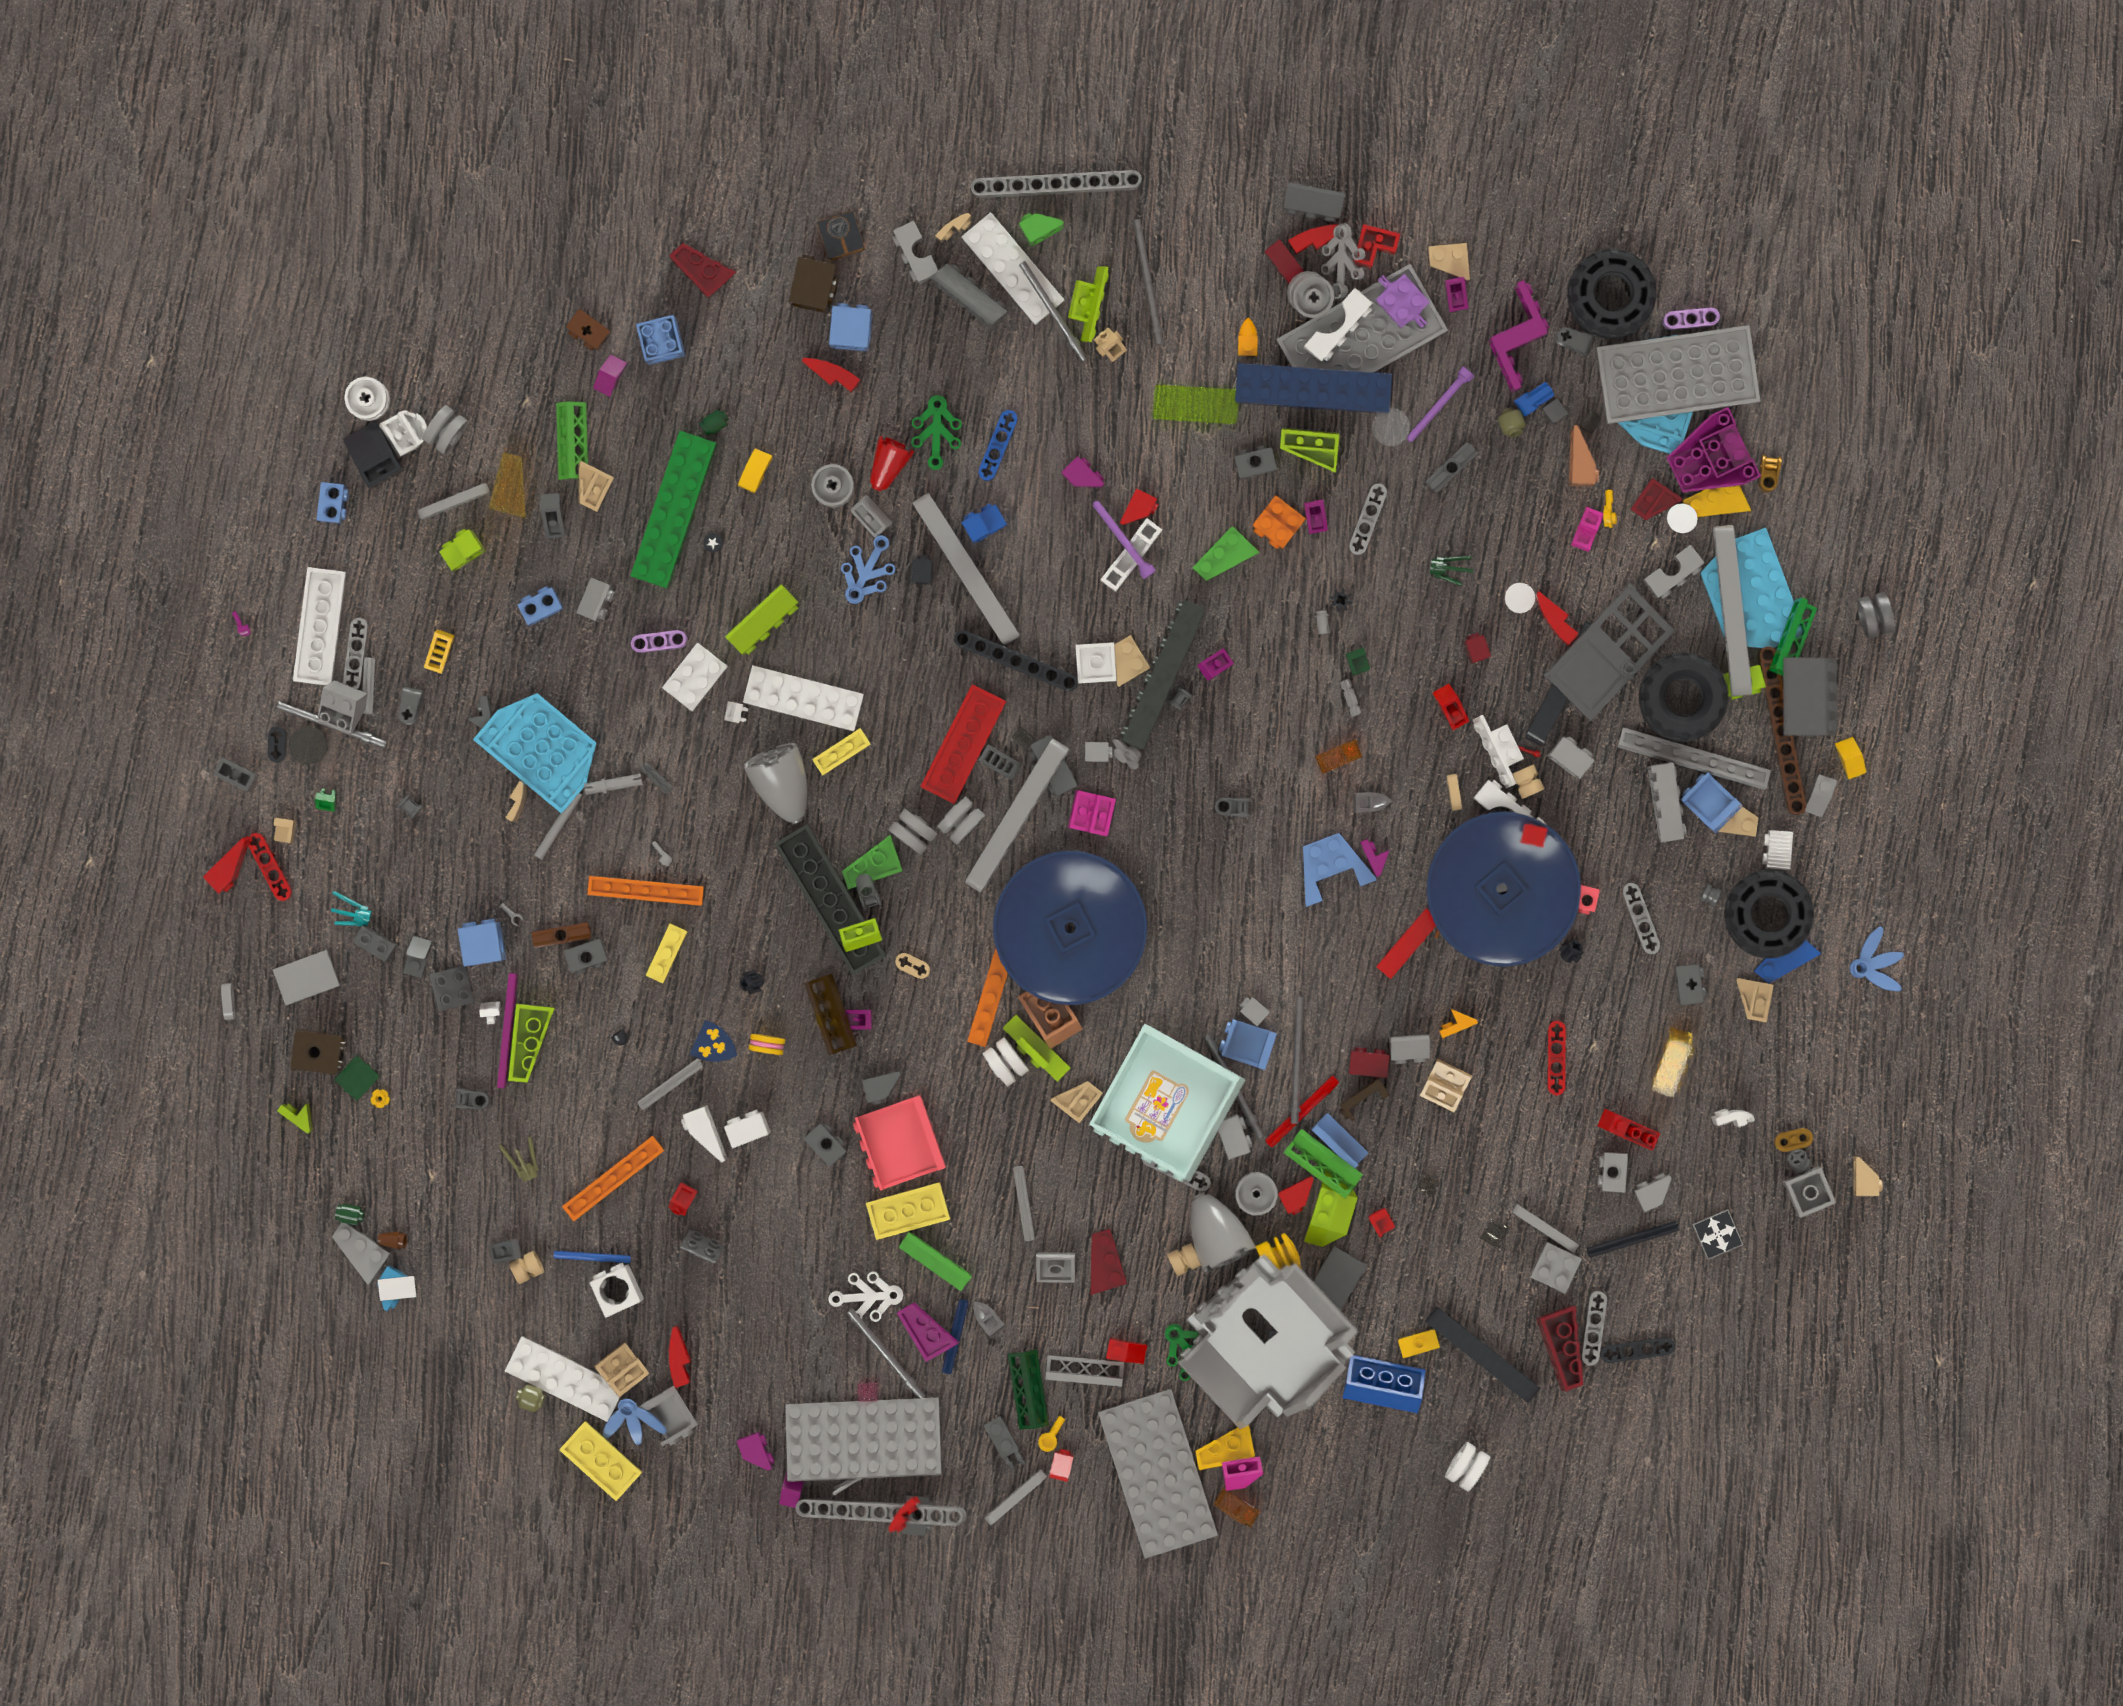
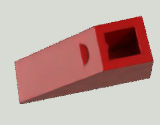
M1604 1109L1597 1125L1606 1131L1653 1151L1660 1136V1133L1607 1109Z

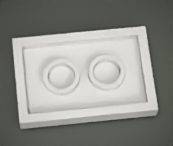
M697 643L662 688L693 712L728 666Z

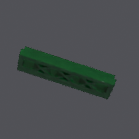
M1037 1349L1009 1353L1008 1360L1019 1430L1048 1426L1049 1422ZM1015 1357L1020 1358V1367L1016 1365ZM1019 1376L1023 1379V1386L1019 1384ZM1022 1395L1026 1398V1405L1022 1403ZM1025 1414L1029 1417L1030 1424L1025 1425Z

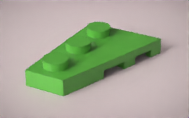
M1232 526L1195 564L1193 569L1205 581H1208L1260 552Z
M891 835L842 871L848 889L856 887L855 880L862 874L870 875L872 880L875 881L903 871Z

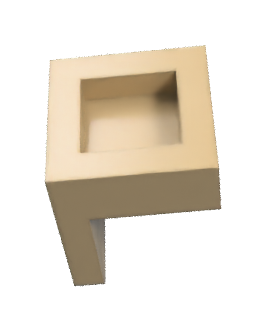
M275 818L274 840L293 844L297 821Z

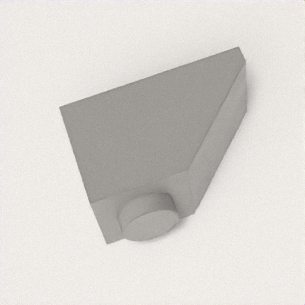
M1817 774L1806 802L1805 812L1822 817L1831 800L1837 780Z

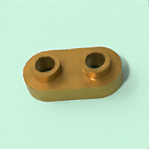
M1806 1128L1782 1132L1775 1137L1774 1145L1782 1152L1805 1148L1812 1143L1813 1135ZM1801 1134L1806 1136L1804 1141L1799 1140ZM1783 1138L1787 1140V1144L1784 1146L1780 1143Z

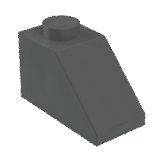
M560 493L541 495L540 510L546 539L565 537Z
M901 1071L862 1080L867 1102H872L873 1105L884 1103L883 1099L887 1098L901 1076Z

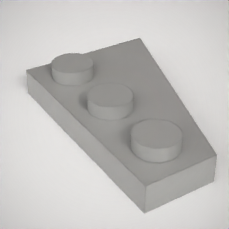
M341 1223L332 1236L368 1285L391 1254L350 1224Z

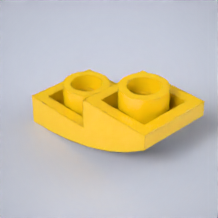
M755 448L745 466L738 486L756 493L764 479V473L772 461V455Z

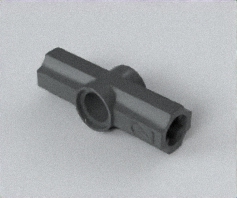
M1466 442L1425 483L1437 494L1478 455L1477 451ZM1454 463L1457 466V471L1455 473L1448 472L1447 464Z

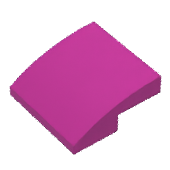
M1076 790L1068 828L1108 836L1116 799Z

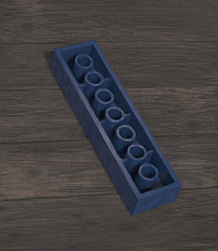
M1238 363L1235 404L1389 414L1392 374Z

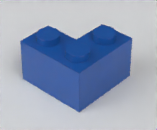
M990 503L981 508V513L974 514V512H971L963 517L964 521H962V524L974 544L1007 526L996 504L992 506Z

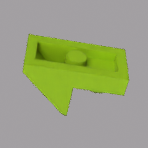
M309 1103L305 1104L299 1114L296 1113L297 1109L290 1104H287V1106L282 1104L277 1112L307 1134L312 1132Z

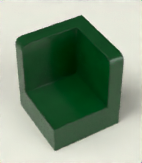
M1364 647L1345 654L1352 676L1370 670Z

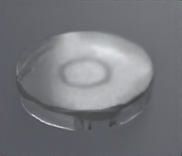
M1390 408L1389 414H1377L1372 422L1373 436L1384 446L1393 447L1401 444L1406 440L1410 431L1408 417L1404 412L1395 408Z

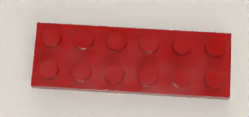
M973 684L971 685L920 786L921 788L953 804L956 803L1006 704L1005 700Z

